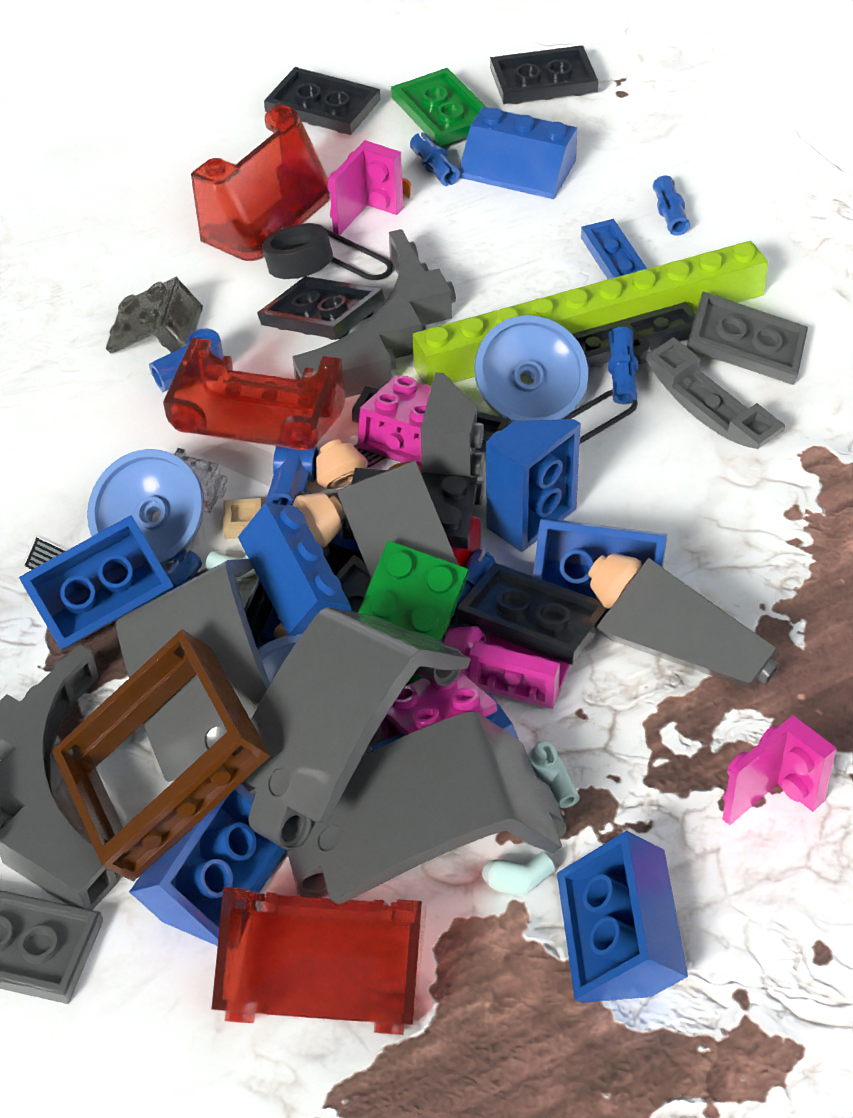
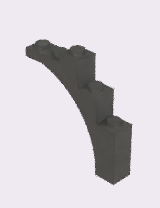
M402 229L389 232L390 261L398 274V278L393 291L378 312L365 324L345 337L321 348L292 356L295 384L306 408L359 395L365 386L381 389L392 379L391 370L396 369L395 358L413 354V333L426 330L427 324L452 318V303L456 302V294L452 282H446L439 268L429 271L426 263H420L415 243L408 241Z
M78 644L67 656L62 657L57 662L54 669L38 685L31 687L21 701L8 694L0 700V760H2L0 761V810L12 816L0 827V857L3 864L67 905L93 910L118 883L115 872L101 865L94 846L86 841L70 825L58 808L51 788L52 750L54 749L61 724L70 707L99 679L93 651Z

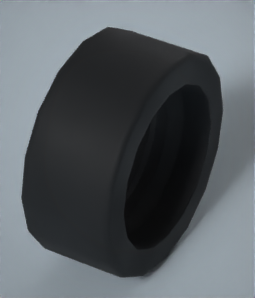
M308 223L286 227L273 233L262 244V251L269 274L279 279H297L309 276L322 270L333 259L327 230L319 224Z

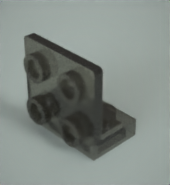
M177 276L163 283L161 281L156 282L148 290L137 295L131 294L120 302L118 306L119 311L114 325L109 331L110 336L105 349L110 354H113L155 335L160 344L172 353L187 345L188 336L197 329L203 305Z

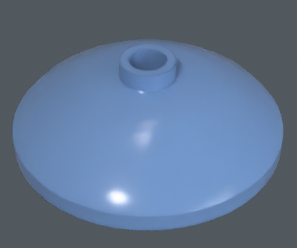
M532 315L517 316L499 323L485 336L475 357V380L482 398L496 414L503 418L511 419V423L515 420L563 419L577 407L587 388L588 364L579 342L566 328L544 317ZM527 375L532 383L524 384L520 376Z
M144 449L126 454L105 469L92 489L87 510L90 534L94 536L132 515L160 564H167L174 560L184 549L188 548L200 529L205 507L202 485L194 470L181 458L172 453L158 449ZM161 510L160 518L153 522V514Z

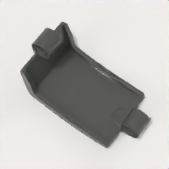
M227 560L116 620V630L128 677L130 678L174 635L183 629L211 648L251 719L270 683L258 653L235 577H240L254 569L250 560ZM197 674L143 723L155 757L167 782L174 781L227 732ZM244 781L241 783L249 792L256 789Z
M332 607L322 609L308 625L284 660L251 718L254 727L271 755L244 780V782L257 789L249 814V824L252 830L283 849L295 850L307 840L311 832L312 821L326 823L329 820L374 734L412 675H419L440 686H448L458 678L462 669H468L471 658L462 655L457 648L422 633L408 631L375 616Z
M467 712L412 732L362 756L329 820L326 823L312 821L311 832L307 840L297 849L288 850L287 853L297 893L301 897L318 899L329 895L331 901L343 904L420 864L502 831L510 832L529 845L554 853L562 847L560 838L564 836L567 828L553 791L549 785L535 776L522 742L481 714Z

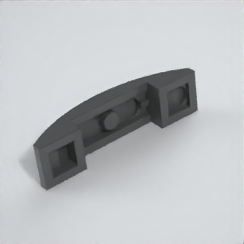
M674 337L647 354L646 361L670 394L696 419L726 439L749 448L759 449L785 430L786 425L758 403L748 409L700 371L701 358Z

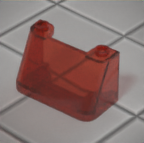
M280 103L272 107L264 116L266 128L274 133L237 164L224 161L221 158H211L191 173L200 241L245 261L262 259L264 257L262 244L269 236L286 227L303 224L330 200V191L327 187L329 178L297 111Z
M192 337L163 401L168 422L179 432L293 448L296 450H308L318 444L341 416L344 408L345 391L342 358L322 356L316 371H313V368L305 367L301 380L234 371L231 356H223L221 360L210 351L212 346L211 340Z
M223 887L211 1010L225 1011V1022L254 1024L255 1014L370 1022L374 1023V1033L404 1035L405 1025H415L427 907L422 901L397 899V902H391V906H388L384 900H374V902L349 900L343 904H337L331 901L330 898L287 896L273 892H267L265 897L264 893L250 892L249 889Z

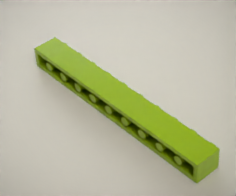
M750 240L413 333L414 368L423 384L429 386L433 384L435 372L444 373L453 383L475 377V357L485 336L499 323L517 316L532 315L544 317L560 324L573 334L683 302H687L694 313H696L702 292H707L736 303L764 295L768 260Z

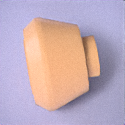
M341 439L323 445L320 448L321 454L316 458L317 482L326 489H336L352 483L354 469H367L368 465L367 459L351 443H343Z
M323 492L296 497L292 506L298 507L304 514L306 524L316 542L322 548L326 547L342 529L341 520L345 518V513L340 502L335 496L328 498Z
M612 553L608 557L602 555L594 562L588 574L592 578L590 587L605 608L610 609L642 567L641 561L637 558Z

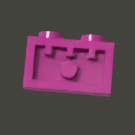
M364 140L354 152L349 154L344 163L331 173L327 187L330 191V217L334 233L341 235L367 205L395 215L404 208L401 151Z
M394 376L360 407L357 447L398 462H412L415 460L417 465L422 468L420 428L432 386L416 382L414 378L409 376Z
M491 634L486 644L475 641L469 653V658H471L469 663L470 680L480 689L549 709L554 708L570 668V664L555 660Z
M461 672L458 678L448 686H440L422 678L404 686L381 723L384 741L402 732L408 735L462 713L476 712L487 717L497 711V705L495 700Z
M794 715L789 717L779 727L777 725L771 726L762 735L757 746L748 753L745 751L739 753L730 763L727 769L729 774L727 790L723 796L725 805L722 820L728 825L733 824L776 785H779L790 799L802 803L814 812L825 802L837 748Z

